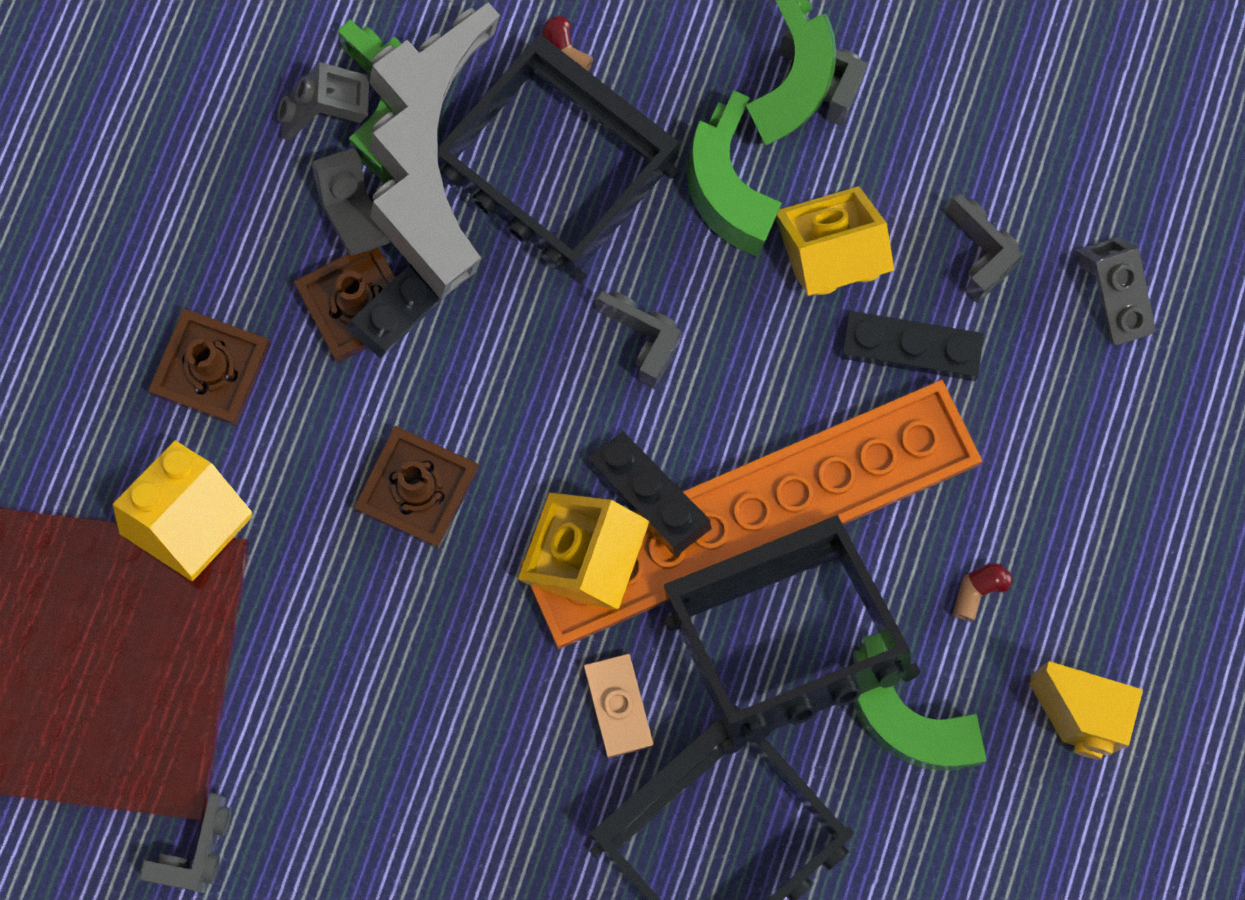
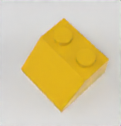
M859 186L779 209L776 221L795 277L808 296L829 294L838 287L858 281H873L881 274L895 271L887 223Z
M176 440L113 503L119 534L191 581L206 568L253 517L252 511L213 464Z
M549 493L518 580L587 605L618 610L637 555L642 546L649 521L613 500Z
M1050 661L1031 674L1029 681L1031 688L1062 742L1075 745L1074 753L1087 758L1102 760L1103 754L1107 756L1112 755L1129 746L1143 689Z

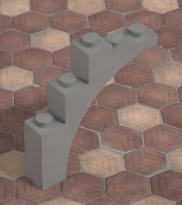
M489 2L477 11L470 8L463 12L454 21L453 29L442 37L438 33L432 35L420 46L418 51L406 40L397 48H394L392 45L384 48L372 61L373 65L369 84L394 113L386 114L373 126L369 150L398 183L390 180L375 192L370 218L440 299L444 298L476 273L481 260L480 255L460 229L445 195L438 165L437 127L441 107L451 83L470 56L495 34L500 15Z

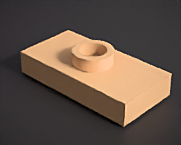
M630 654L584 665L607 758L653 747L654 744Z

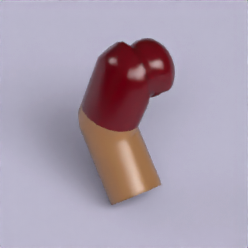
M554 16L546 21L542 29V36L589 72L594 58L573 48L569 30L572 28L570 21L564 16Z
M987 563L965 575L960 584L952 616L960 620L974 622L982 596L993 591L1004 593L1011 587L1012 574L1009 570L1004 569L1002 564Z

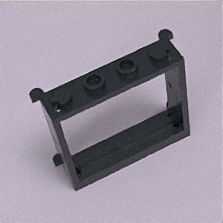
M539 34L438 146V165L441 177L448 185L454 189H457L459 186L463 187L473 195L471 198L472 202L488 216H492L494 213L508 223L506 225L507 230L517 240L524 244L531 241L543 251L541 256L555 270L558 269L560 272L565 268L572 279L582 284L588 275L581 271V269L663 175L673 179L679 173V170L672 165L678 159L679 142ZM533 73L540 76L650 162L574 250L457 159Z
M838 515L664 584L667 604L672 616L664 618L663 621L667 630L675 631L678 629L729 735L730 739L721 742L726 754L738 752L743 747V742L752 740L753 743L766 738L771 731L790 723H804L814 717L816 712L834 705H848L865 692L877 687H892L899 683L898 680L900 678L908 682L920 674L917 663L911 664V650ZM838 558L888 650L735 712L690 617Z
M736 705L733 706L735 712L740 711ZM720 718L590 833V837L595 841L596 845L589 851L595 858L604 852L645 900L661 899L628 863L618 849L726 754L721 742L730 738ZM766 738L754 743L752 740H749L750 745L834 838L767 899L783 900L787 897L789 900H798L814 885L808 877L818 867L823 865L829 871L850 852L844 844L853 837L854 832L849 826L845 828Z

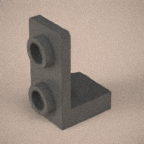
M786 29L779 54L794 61V40L790 29ZM836 49L835 72L824 101L830 103L826 120L840 126L843 125L858 94L869 64L862 61L854 52L846 49Z
M319 62L306 77H301L298 85L288 96H284L281 99L277 113L278 121L282 122L281 138L291 141L318 112L361 123L368 116L369 75Z
M355 148L312 161L319 203L348 254L356 255L391 243L370 218L373 203L366 193L361 158Z
M957 193L951 199L946 213L987 253L968 272L972 278L965 292L978 304L1017 267L1023 254L1019 251V245L1008 232L1004 230L998 231L987 220V214L980 204L973 199L967 200L963 195Z
M1115 237L1076 250L1079 266L1097 278L1110 341L1115 345H1120L1153 334L1156 329L1139 248L1120 237Z
M599 291L595 299L597 312L655 340L654 343L649 340L645 342L635 363L641 367L639 382L655 390L680 344L681 330L676 328L677 324L672 319L661 313L653 312L652 315H649L635 308L636 303L624 294L612 292L609 295Z
M210 793L192 870L187 869L189 859L160 854L158 863L144 860L140 880L205 893L207 883L214 884L219 869L220 856L214 855L218 835L225 836L230 822L231 808L225 807L226 798L219 794Z

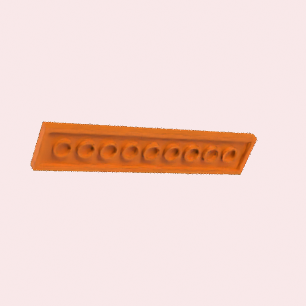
M940 380L683 491L710 519L712 529L675 557L647 528L618 610L587 605L532 585L530 587L559 650L666 603L667 599L664 584L836 515H838L842 524L845 525L980 466L982 459L943 380Z

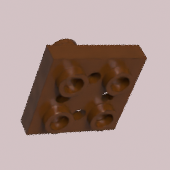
M379 247L356 255L347 254L294 281L302 300L336 363L368 348L347 329V326L351 319L374 299L371 290H374L376 297L380 293L379 288L383 290L395 279ZM338 308L342 312V315L339 318L334 319L330 316V312L332 311V314L336 316L338 314Z
M184 308L148 392L156 398L236 427L269 351L271 342L262 336ZM234 371L238 373V378L235 381L229 382L226 380L227 374L232 379L235 376ZM202 384H206L208 391L203 395L197 394L196 388L202 392L204 391Z
M395 426L354 509L366 517L439 550L479 470V464ZM430 463L434 466V470L431 473L427 471L431 468ZM391 476L393 481L398 480L397 485H394L390 482ZM440 493H442L445 496L444 501L440 504H436V502L441 499ZM401 507L404 511H412V513L409 515L402 514Z

